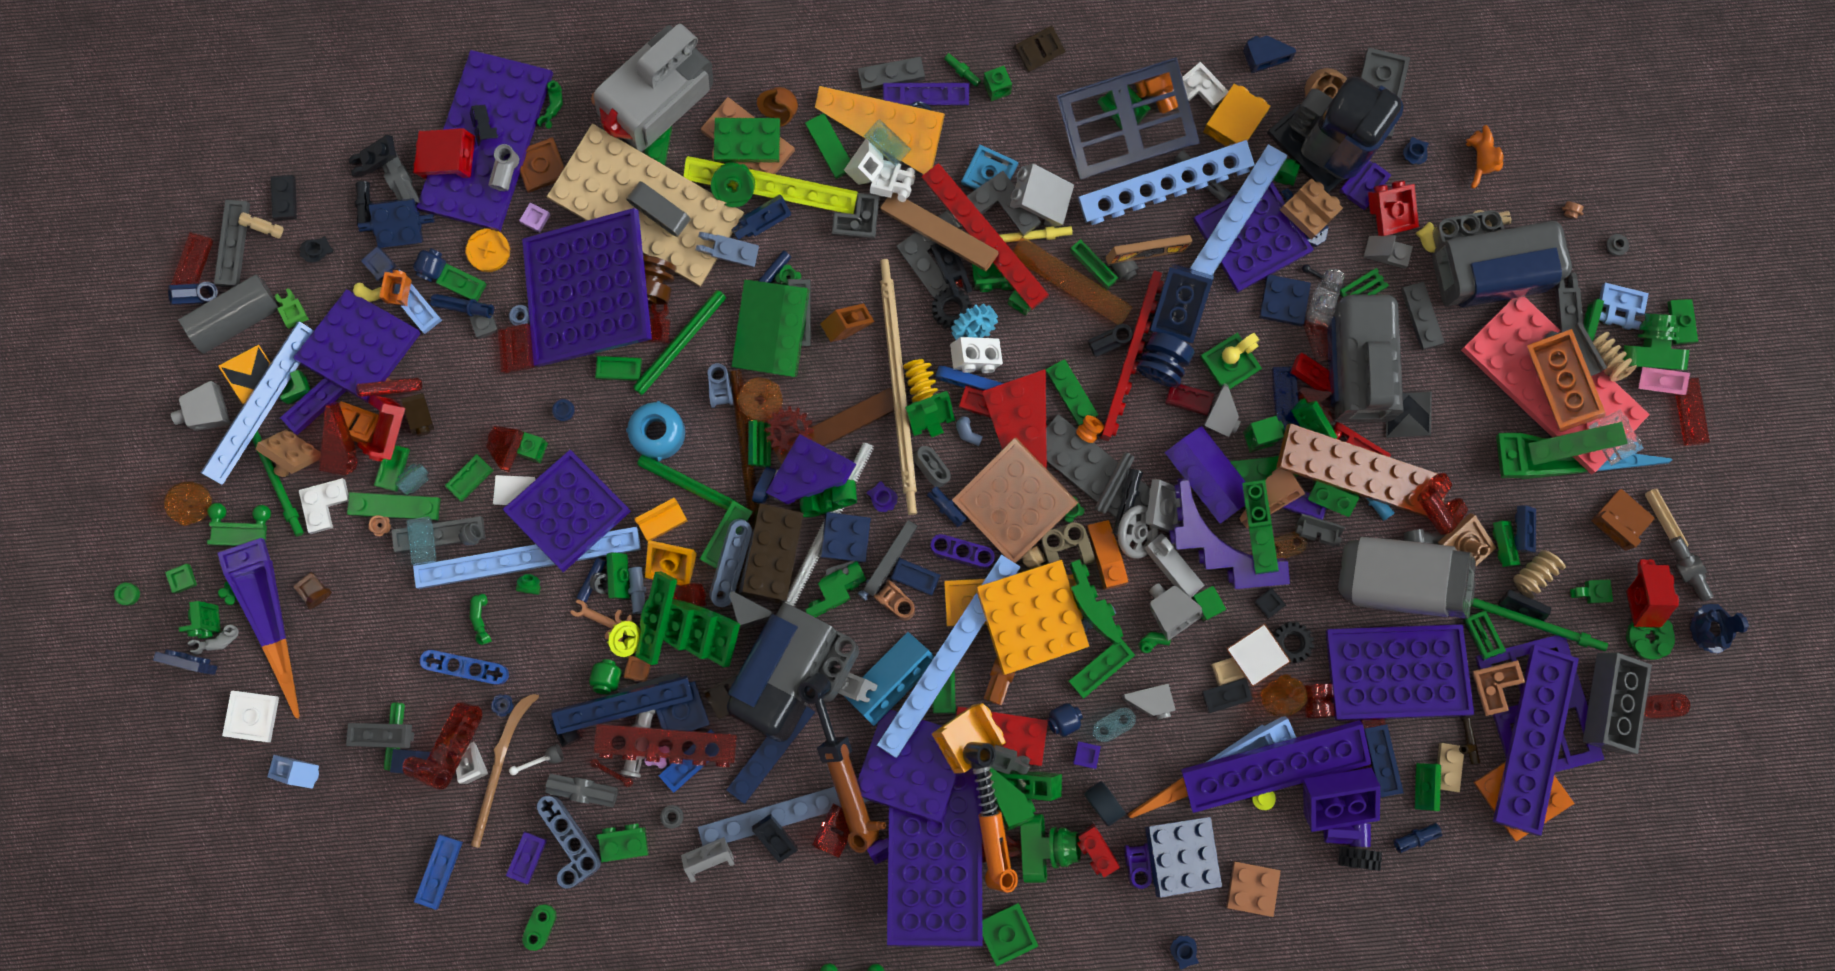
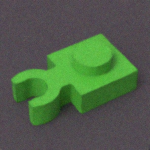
M286 289L288 293L286 298L282 299L278 294L275 295V298L281 305L277 309L286 327L290 329L297 322L302 323L309 320L298 298L295 299L291 290Z

